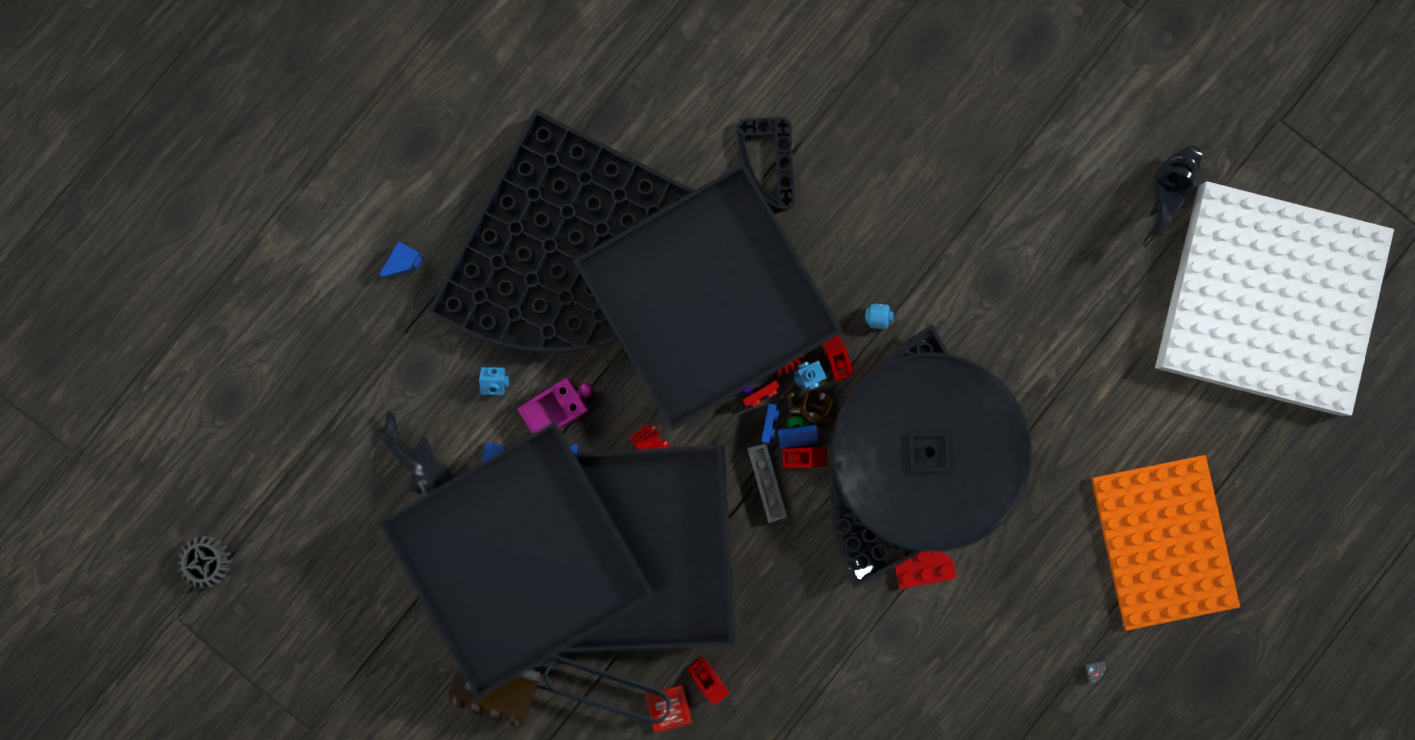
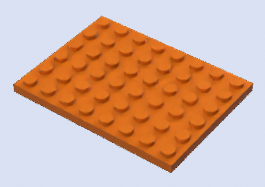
M1206 455L1091 478L1124 630H1132L1240 607Z

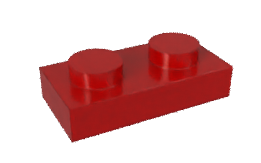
M774 381L742 401L746 407L750 405L753 408L761 403L760 399L764 396L770 398L777 394L776 389L780 386L777 381Z

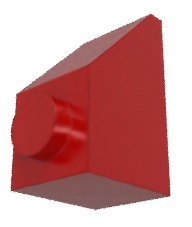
M839 335L822 344L824 355L836 382L854 375L847 349Z
M826 448L782 449L783 468L827 467Z
M701 657L688 668L703 694L714 705L730 694L720 677L704 657Z

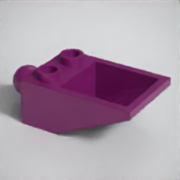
M565 378L517 409L532 434L554 421L561 429L589 412L581 397L591 396L594 392V387L589 382H583L580 384L579 389L576 390L571 380ZM563 387L566 388L564 395L560 393V389ZM572 404H575L577 407L575 411L570 410Z

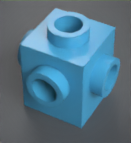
M807 361L799 365V370L794 372L796 375L794 380L802 389L807 387L809 390L820 386L819 381L827 378L819 361L809 364Z
M481 368L479 377L481 395H504L505 387L509 386V376L505 375V368Z

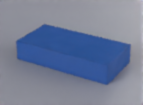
M816 425L778 430L780 449L818 444Z

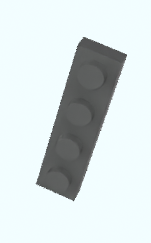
M766 443L747 448L768 523L787 518Z

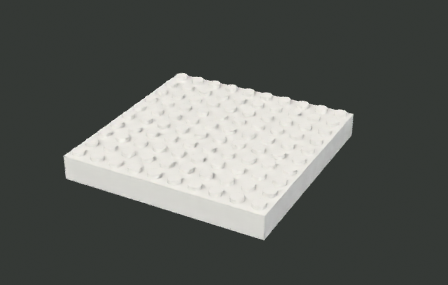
M1211 182L1199 185L1155 368L1339 416L1352 415L1394 229Z

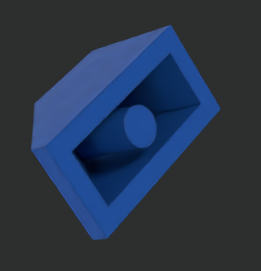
M398 242L379 275L389 279L411 273L419 268L423 255Z

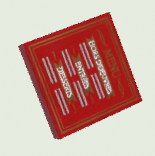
M683 684L662 689L670 699L671 709L665 720L652 724L654 733L692 724ZM651 692L645 694L650 717L655 719L662 717L667 711L665 700Z

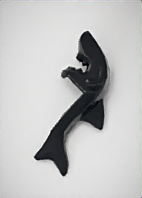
M1196 145L1187 146L1174 153L1158 168L1154 181L1156 201L1150 212L1151 216L1157 212L1158 215L1143 242V247H1147L1156 236L1164 234L1172 217L1186 198L1193 192L1196 184L1195 177L1199 171L1202 158L1201 150Z
M387 411L384 428L377 429L375 434L382 439L394 456L412 473L410 477L412 493L420 494L422 492L424 493L423 496L451 481L450 472L440 461L435 459L427 439L422 437L414 449L405 445L399 436L393 413Z

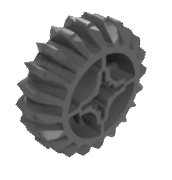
M202 536V538L195 537L194 541L190 540L187 542L188 546L181 548L184 553H179L178 556L182 560L176 563L181 564L182 568H179L177 571H183L182 579L188 578L186 584L193 583V587L197 588L200 586L201 589L207 586L211 588L214 587L215 583L220 584L221 578L227 577L225 572L230 571V568L226 565L232 562L227 560V556H230L231 553H225L227 546H221V540L215 542V537H210L209 539L208 536ZM205 547L211 549L215 556L210 555L208 550H205ZM195 552V560L192 562V556ZM209 559H211L210 561L206 562V564H204V565H203V564L198 565V563H201L202 560H209ZM215 562H217V567H216V570L214 571V570H213V565H214ZM194 568L198 569L204 577L199 576L194 571Z

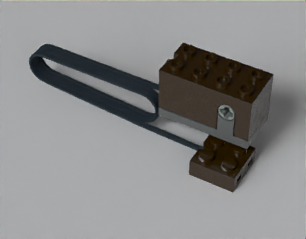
M557 655L551 658L558 660L551 662L545 670L544 679L548 688L539 685L540 673L529 670L476 701L460 670L457 668L447 695L450 703L455 708L463 710L466 707L471 709L472 713L480 716L485 713L490 715V718L495 721L501 722V719L509 721L508 724L514 727L525 726L538 688L650 724H657L665 720L671 709L668 695L660 689ZM566 664L657 694L665 700L667 711L660 718H649L557 689L549 683L548 672L554 665Z

